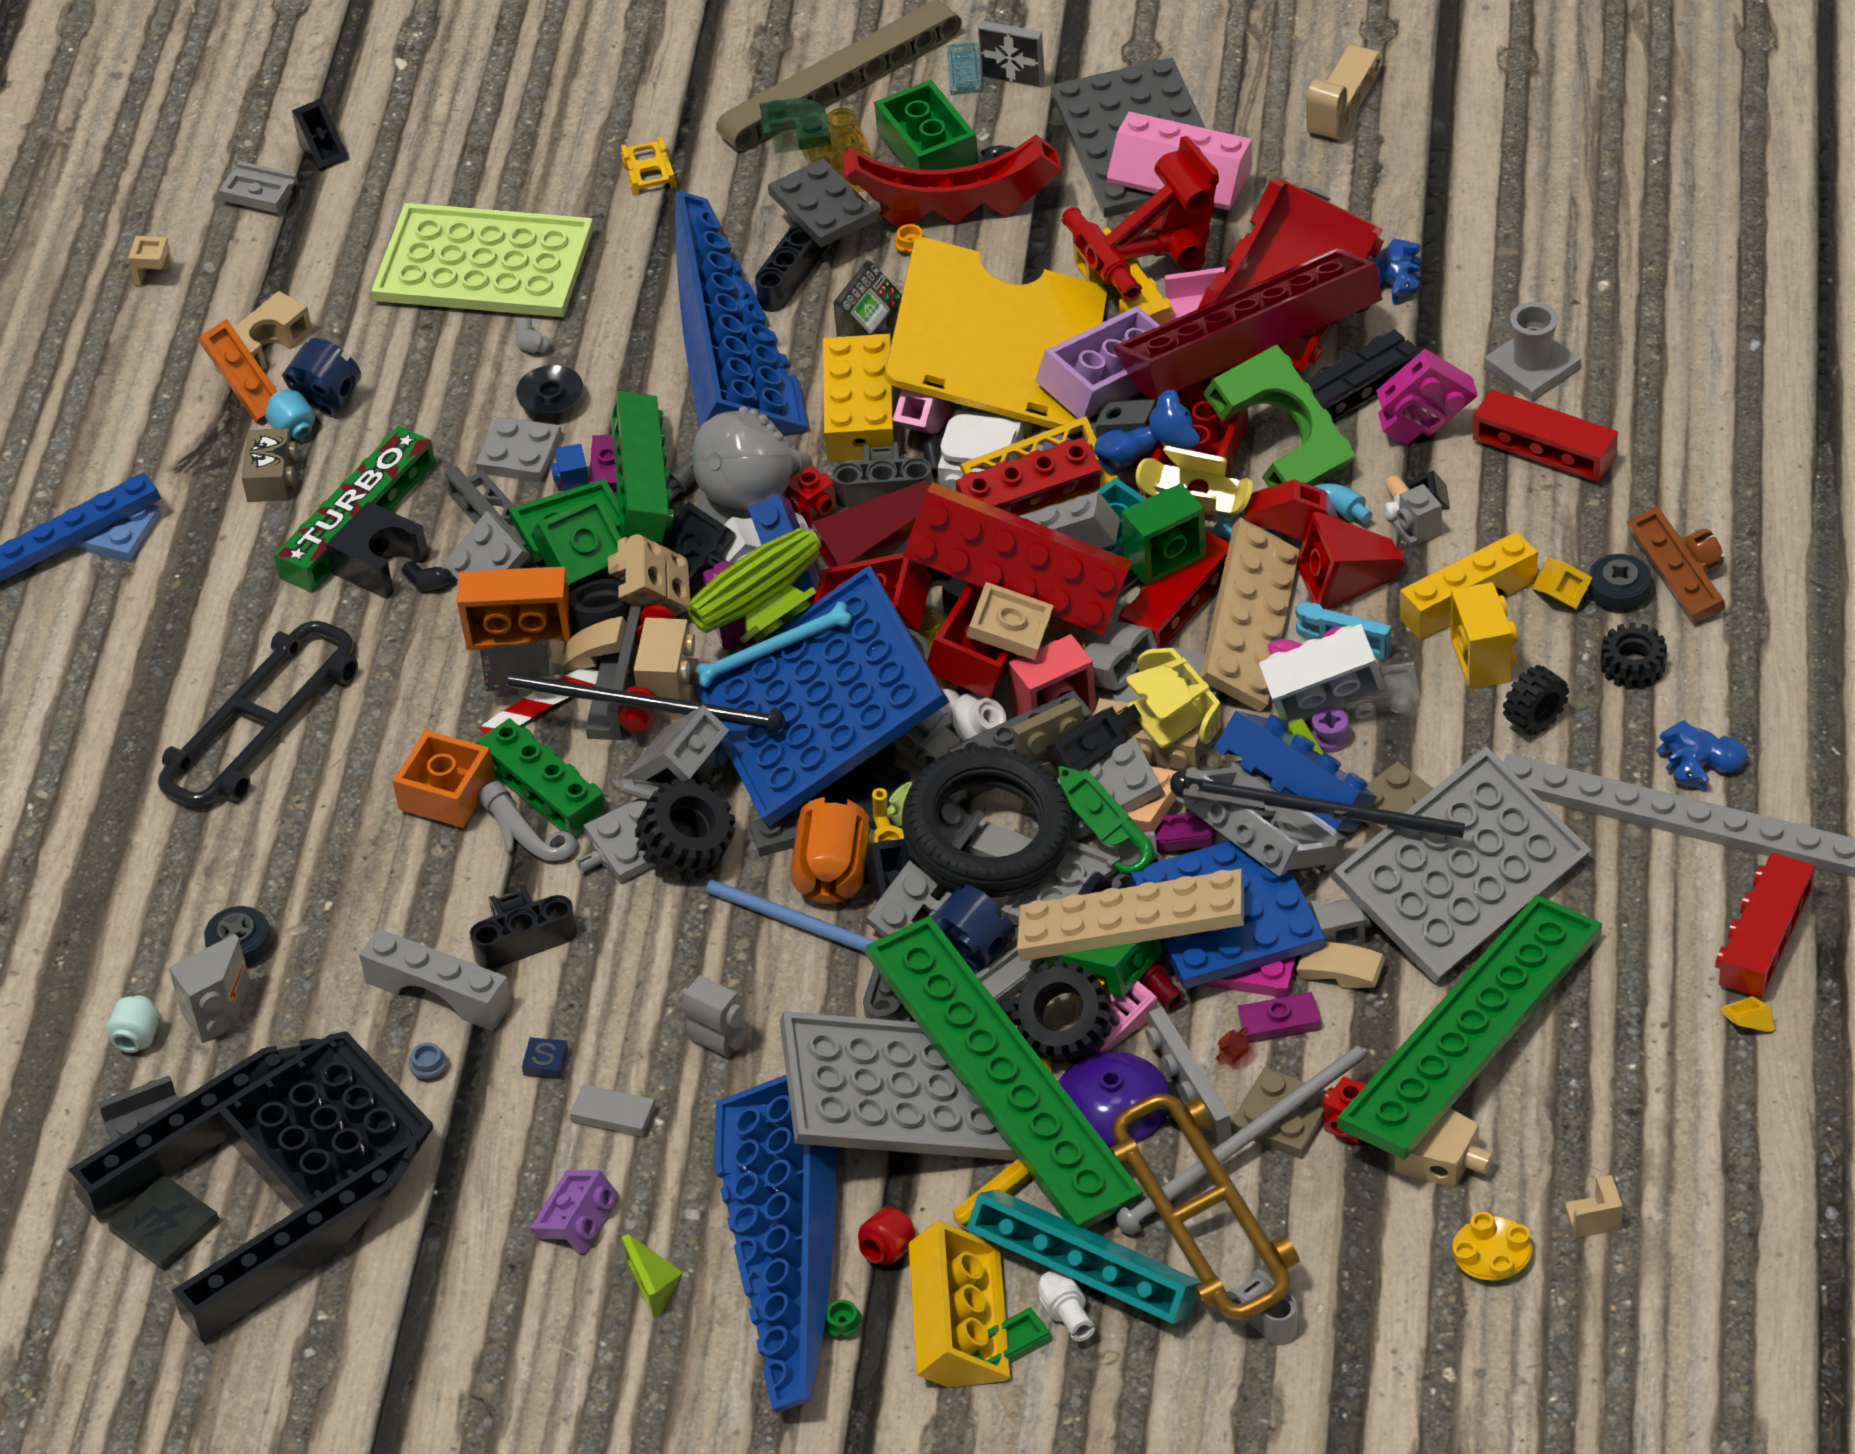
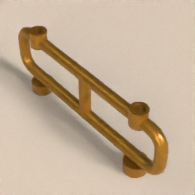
M1169 1094L1148 1096L1118 1114L1112 1128L1116 1145L1111 1147V1151L1123 1167L1130 1165L1198 1276L1201 1284L1195 1288L1206 1308L1215 1304L1216 1308L1224 1316L1231 1319H1247L1276 1305L1289 1291L1290 1276L1287 1269L1300 1263L1299 1256L1290 1239L1284 1234L1270 1243L1200 1132L1213 1124L1201 1099L1196 1097L1183 1105L1177 1097ZM1158 1109H1166L1171 1113L1216 1185L1213 1189L1177 1208H1174L1141 1155L1135 1141L1128 1134V1127L1131 1123ZM1224 1200L1274 1278L1272 1288L1242 1304H1237L1230 1300L1220 1279L1211 1269L1183 1223Z

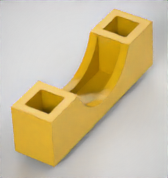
M1109 228L1102 230L1106 236L1111 232ZM1073 243L1074 263L1085 280L1108 285L1095 269L1089 267L1086 258ZM1137 258L1126 260L1130 265V274L1142 286V294L1132 302H1127L1123 298L1120 299V314L1138 306L1159 325L1170 322L1174 311L1167 297L1163 298L1158 292L1155 281L1144 274Z
M1516 531L1401 589L1400 620L1419 640H1422L1450 626L1452 589L1493 582L1495 587L1500 588L1509 596L1533 584L1537 579L1538 552Z

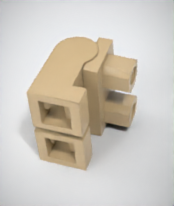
M639 534L618 540V552L608 557V572L616 578L626 575V583L619 585V599L634 606H641L643 609L651 605H662L671 610L675 616L687 611L686 604L690 601L687 559Z

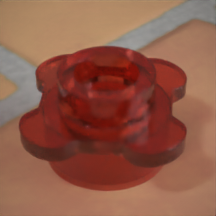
M1243 1027L1238 1033L1234 1029L1226 1033L1217 1044L1220 1052L1215 1059L1219 1062L1225 1058L1229 1064H1234L1240 1060L1253 1044L1245 1036L1249 1029Z

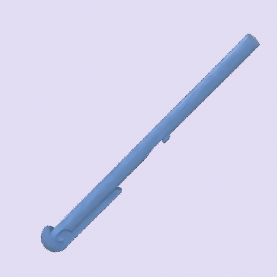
M712 879L706 886V893L863 952L866 951V945L875 942L873 939Z

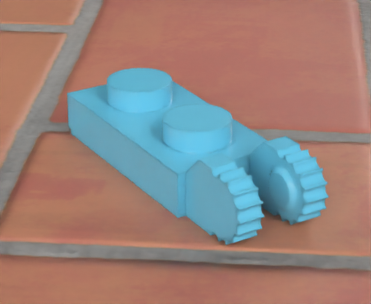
M1305 601L1296 606L1295 615L1299 619L1296 622V631L1299 636L1310 640L1321 639L1327 631L1334 627L1362 624L1374 657L1381 660L1388 659L1392 651L1390 625L1327 609L1323 610L1321 605L1317 603L1311 604Z

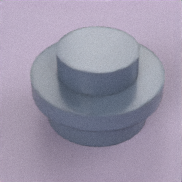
M434 1043L417 1045L409 1057L410 1071L413 1075L422 1079H430L440 1075L447 1066V1058L444 1051Z

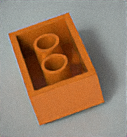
M565 566L460 571L457 604L466 649L487 650L566 646L567 641L572 638L573 624L569 608L570 592Z

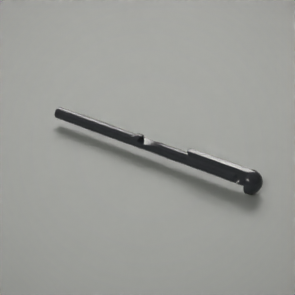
M510 673L508 678V687L681 715H687L705 705L720 721L767 728L768 735L780 733L785 726L783 713L774 707L771 709L770 714L513 673Z
M1185 769L1175 772L1170 779V789L1179 798L1265 811V805L1310 813L1333 815V819L1337 820L1351 819L1463 838L1465 823L1186 777L1187 770Z

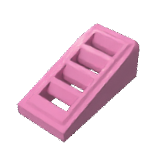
M1139 981L1123 997L1110 995L1112 1001L1110 1008L1114 1011L1113 1021L1118 1025L1115 1027L1109 1022L1112 1030L1110 1035H1107L1105 1038L1102 1037L1105 1044L1100 1049L1097 1046L1092 1048L1097 1053L1110 1051L1148 1022V1012L1157 1008L1156 996ZM1124 1009L1129 1014L1126 1016L1121 1012V1010Z

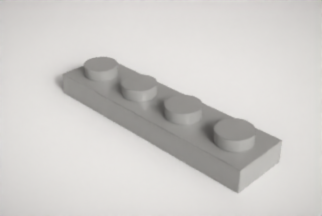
M1161 1006L1149 1011V1028L1145 1029V1035L1152 1050H1159L1166 1073L1170 1078L1175 1076L1184 1102L1187 1103L1199 1097L1205 1105L1213 1124L1203 1129V1132L1209 1131L1216 1144L1225 1142L1231 1137L1229 1112L1163 1007Z

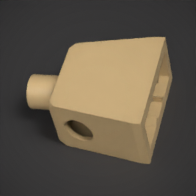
M1449 1108L1405 1160L1395 1156L1394 1173L1453 1187L1458 1185L1467 1168L1487 1175L1493 1163L1494 1153L1478 1147V1124Z

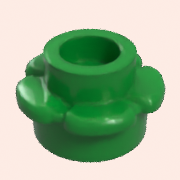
M836 1300L827 1307L825 1330L830 1335L848 1337L858 1331V1324L862 1322V1314L852 1302Z

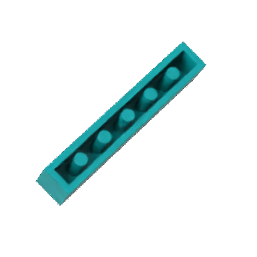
M998 1189L981 1192L977 1195L966 1227L967 1231L1172 1324L1191 1319L1199 1296L1195 1287L1201 1284L1200 1280L1085 1228L1076 1227L1065 1219Z

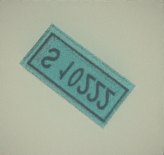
M978 42L947 45L951 95L981 93L982 81Z

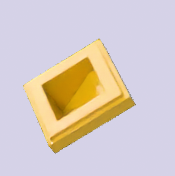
M1754 996L1720 1008L1721 1014L1738 1026L1766 1032L1775 1030L1771 1007Z

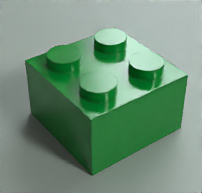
M1182 483L1163 490L1121 511L1123 557L1132 561L1130 565L1131 570L1146 586L1206 558L1204 507Z

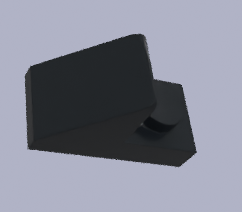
M905 839L869 844L864 885L873 884L876 903L906 863L910 861Z

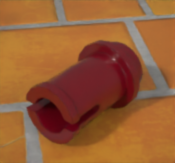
M1153 963L1140 977L1141 984L1156 996L1166 1011H1169V1009L1172 1011L1181 1005L1185 994L1167 977V970L1164 966H1158L1156 963Z

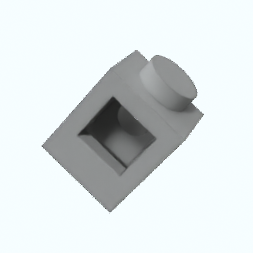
M1424 484L1399 494L1398 519L1393 521V526L1411 548L1441 535L1442 505Z
M1352 899L1337 900L1325 905H1320L1319 900L1311 901V911L1325 936V942L1354 946L1365 944V928L1370 927V917Z

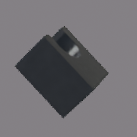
M369 501L326 544L333 575L385 599H388L394 593L387 559L405 557L415 563H423L429 556L422 525Z

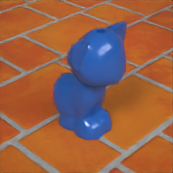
M1167 390L1158 397L1157 404L1149 416V426L1138 427L1129 432L1113 430L1103 433L1096 440L1094 453L1108 474L1117 475L1120 472H1126L1133 468L1136 460L1150 454L1158 442L1163 446L1191 449L1199 443L1200 437L1193 428L1190 411L1180 404L1176 391Z

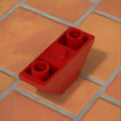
M1295 479L1252 492L1244 513V519L1258 527H1267L1283 533L1288 538L1300 539L1304 541L1313 512H1320L1339 519L1327 491Z

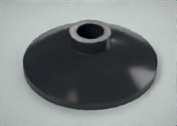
M547 365L533 369L525 374L517 385L516 395L519 404L525 410L538 415H554L565 412L575 406L581 399L584 388L581 377L574 370L560 365Z

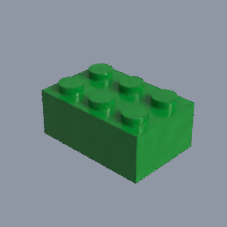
M932 80L874 102L877 132L906 168L914 170H947L978 164L975 132Z

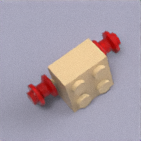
M647 606L641 611V625L636 632V639L639 642L634 666L636 687H630L625 691L693 702L694 691L691 683L692 680L698 679L695 668L699 664V660L693 658L695 653V635L689 633L688 620L676 619L674 613L665 606ZM630 706L622 707L619 710L618 722L628 731L638 733L649 730L653 725L654 719L679 720L685 715Z

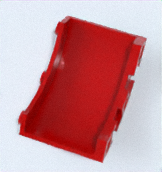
M1275 176L1269 181L1250 219V223L1255 225L1252 232H1247L1244 239L1240 238L1228 258L1224 273L1219 272L1217 277L1207 287L1198 309L1336 248L1369 260L1370 256L1376 258L1384 243V240L1379 238L1383 228ZM1325 325L1316 329L1313 335L1302 338L1298 337L1287 342V345L1281 348L1282 352L1292 360L1293 367L1304 371L1309 363L1316 365L1324 349L1321 345L1333 325Z

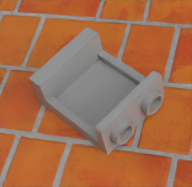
M702 705L663 728L625 774L624 778L668 782L670 778L665 770L668 767L682 782H685L693 776L729 729L705 705Z

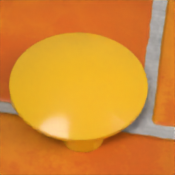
M1484 1211L1475 1213L1471 1217L1470 1222L1458 1231L1453 1240V1258L1462 1271L1474 1278L1488 1281L1509 1278L1519 1273L1531 1258L1532 1242L1530 1231L1526 1226L1510 1219L1493 1217L1490 1213Z

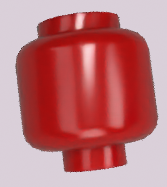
M892 1207L881 1208L866 1220L858 1231V1243L862 1255L868 1261L882 1266L893 1265L909 1252V1242L916 1238V1231L910 1217Z

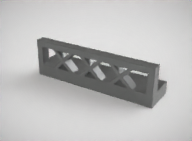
M457 466L444 471L450 497L474 524L488 511L494 514L527 550L526 543L510 526H514L509 516V508L515 506L483 470L468 478ZM480 484L486 488L484 495L476 488ZM493 506L503 507L502 515ZM530 554L519 569L530 568L544 560L535 562Z
M630 606L620 652L602 655L596 687L621 691L634 687V666L639 648L636 632L641 625V606ZM592 700L586 725L587 739L623 740L625 728L618 722V713L623 706Z

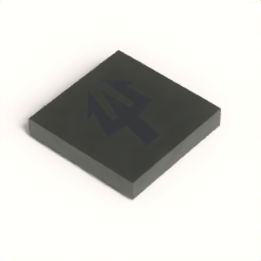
M868 758L812 797L811 801L825 797V803L847 805V800H850L866 811L869 815V827L876 830L873 818V791L877 788L886 790L888 808L891 804L889 799L900 786L911 781L910 772L876 759Z
M163 1174L112 1219L108 1226L111 1233L162 1270H165L217 1223L219 1217L215 1210Z

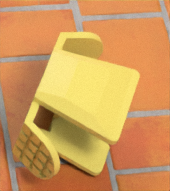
M1164 446L1163 451L1178 467L1164 465L1153 458L1143 459L1137 467V486L1150 497L1179 483L1188 488L1192 481L1197 479L1204 480L1209 486L1207 494L1192 490L1189 492L1204 507L1205 514L1215 515L1216 511L1231 515L1241 513L1247 506L1252 493L1253 482L1251 479L1243 478L1237 480L1225 477L1227 459L1219 456Z
M1174 648L1150 649L1141 653L1137 659V667L1140 672L1129 675L1126 678L1127 684L1137 696L1145 697L1127 704V707L1135 704L1142 717L1136 721L1160 748H1166L1199 724H1201L1199 741L1208 744L1221 727L1220 701L1209 690V685L1204 682L1184 657L1181 658Z

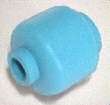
M281 390L270 397L267 402L265 417L273 429L288 428L291 439L294 438L295 440H301L309 435L315 421V413L300 392Z

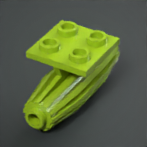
M798 528L762 544L726 568L686 604V609L693 623L699 630L707 634L744 617L747 633L739 639L743 644L752 638L758 643L783 625L780 619L785 624L810 607L808 599L817 593L815 589L811 587L807 591L802 592L791 584L820 557L819 549L822 545L818 536L812 530L805 531L804 528Z

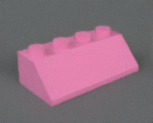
M1128 112L1117 131L1107 173V183L1156 194L1165 186L1154 171L1156 162L1164 154L1178 151L1180 138L1188 136L1218 170L1219 183L1215 191V207L1230 210L1252 170V139Z

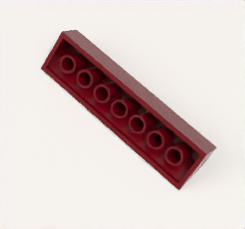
M1336 248L1113 346L1114 352L1138 391L1158 400V397L1164 391L1174 390L1177 392L1184 388L1196 387L1203 382L1202 380L1213 375H1221L1229 371L1231 367L1245 362L1275 345H1278L1280 349L1284 348L1289 341L1298 337L1311 336L1315 333L1316 329L1325 325L1338 324L1343 320V317L1352 313L1369 310L1370 305L1383 300L1376 263Z

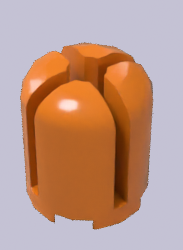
M825 797L809 801L801 808L796 826L790 876L796 890L804 894L805 898L815 903L835 905L845 902L846 899H851L860 891L864 882L870 837L869 815L861 806L850 800H847V805L825 803Z

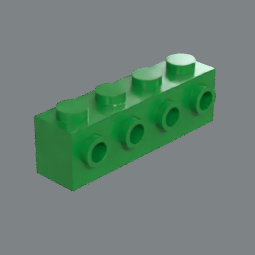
M509 718L476 741L478 745L490 748L495 777L560 831L569 832L576 839L584 833V824L605 815L603 804L605 797L601 789L595 783L589 784L583 779L573 765H566L561 761L550 746H543L538 742L527 727H520Z

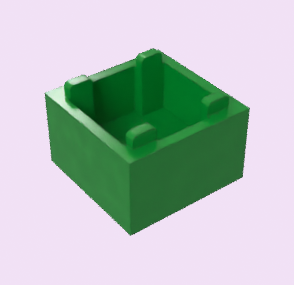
M599 495L538 522L531 533V537L547 567L565 566L569 592H572L580 585L609 575L608 557L618 552V540L622 539Z

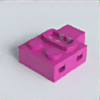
M1427 349L1421 351L1376 390L1381 405L1378 416L1383 432L1405 445L1411 443L1421 433L1431 437L1478 396L1472 376Z

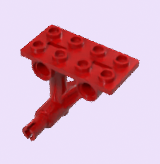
M1188 136L1180 138L1178 151L1164 154L1155 164L1154 171L1165 186L1107 236L1097 224L1088 222L1077 207H1070L1062 214V223L1073 234V243L1084 255L1089 267L1095 269L1106 284L1115 286L1127 302H1132L1140 297L1142 286L1130 274V265L1126 260L1152 254L1156 257L1169 254L1177 265L1185 269L1186 272L1200 271L1205 263V249L1207 239L1210 236L1209 226L1215 207L1214 197L1216 186L1219 183V173L1217 168L1210 163L1201 149Z

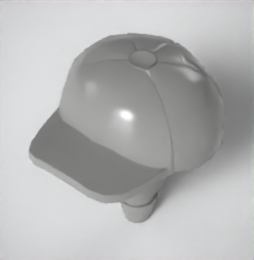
M742 406L739 408V411L717 414L702 424L696 433L692 445L693 471L699 486L696 506L723 525L732 516L741 519L751 518L748 506L779 493L783 495L789 484L790 477L811 465V457L807 453L790 449L788 442L775 427L774 423L766 415L759 414L756 409L749 410L747 407Z

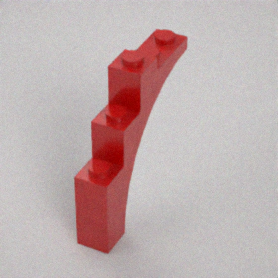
M1034 135L1015 149L994 159L967 167L947 170H914L891 166L871 159L853 148H850L842 155L846 179L852 185H858L863 188L872 199L879 202L880 214L884 221L889 225L894 224L898 228L903 225L917 223L931 210L938 217H945L956 225L982 203L989 210H995L1006 218L1063 172L1058 150L1038 135Z

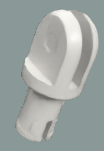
M1055 1270L1048 1271L1042 1275L1037 1289L1039 1298L1050 1317L1055 1321L1063 1322L1073 1340L1081 1342L1090 1338L1095 1331L1094 1323L1083 1309L1086 1299L1075 1280Z

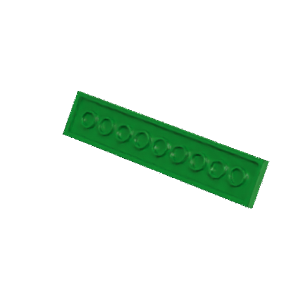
M1536 894L1337 1117V1129L1405 1160L1601 935L1602 923Z
M930 915L866 945L865 955L1065 1220L1076 1227L1086 1229L1119 1212L1123 1206L1127 1208L1141 1201L1143 1191Z

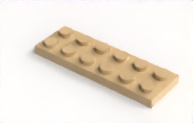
M1240 517L1233 524L1200 677L1208 685L1261 712L1268 705L1270 692L1259 662L1266 660L1270 656L1268 644L1282 638L1300 549Z
M1219 870L1212 874L1194 877L1182 876L1175 880L1157 883L1146 882L1139 886L1121 889L1109 888L1102 892L1084 895L1072 894L1065 898L1047 901L1036 900L1029 904L1020 905L1017 952L1020 962L1243 926L1244 878L1242 870Z

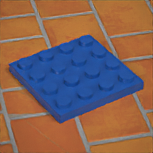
M1230 840L1152 863L1142 871L1131 872L1130 876L1132 885L1139 886L1146 882L1157 883L1175 880L1182 876L1194 877L1212 874L1219 870H1242L1244 878L1243 926L1160 939L1183 989H1187L1325 947V936L1291 870H1287L1285 875L1277 876Z

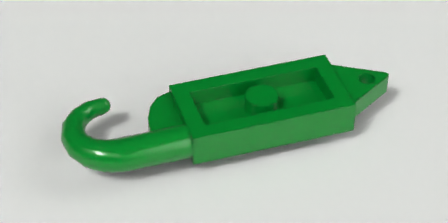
M1059 766L1060 784L1068 798L1070 808L1102 844L1107 847H1118L1131 840L1140 850L1141 855L1136 863L1124 865L1121 862H1115V868L1121 873L1131 874V872H1139L1149 866L1154 856L1153 845L1126 811L1087 769L1082 772Z

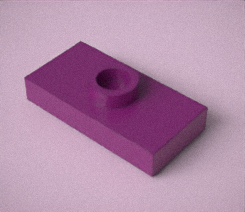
M612 434L592 435L589 483L606 479L612 491H617Z
M1194 812L1165 815L1154 831L1157 852L1215 845L1217 830Z
M1312 992L1238 1006V1016L1246 1043L1321 1029V1020Z

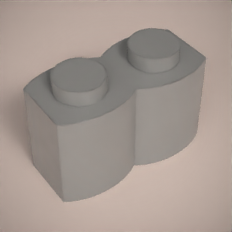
M1115 621L1105 628L1103 635L1099 636L1097 642L1091 643L1084 649L1093 660L1094 686L1119 690L1127 685V676L1135 674L1136 669H1138L1137 659L1139 655L1150 649H1158L1151 628Z
M699 975L683 995V1011L688 1016L687 1035L692 1041L730 1058L735 1051H739L744 1046L748 1035L745 1021L742 1018L744 1008L742 1007L741 996Z

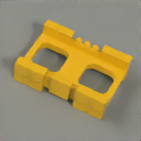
M662 137L657 138L658 141L631 147H626V144L621 145V158L625 170H628L629 185L633 196L639 195L638 189L669 183L671 188L677 187ZM653 149L656 154L655 157L644 160H636L634 156L635 152ZM651 170L661 171L662 177L659 179L643 181L640 176L641 173Z

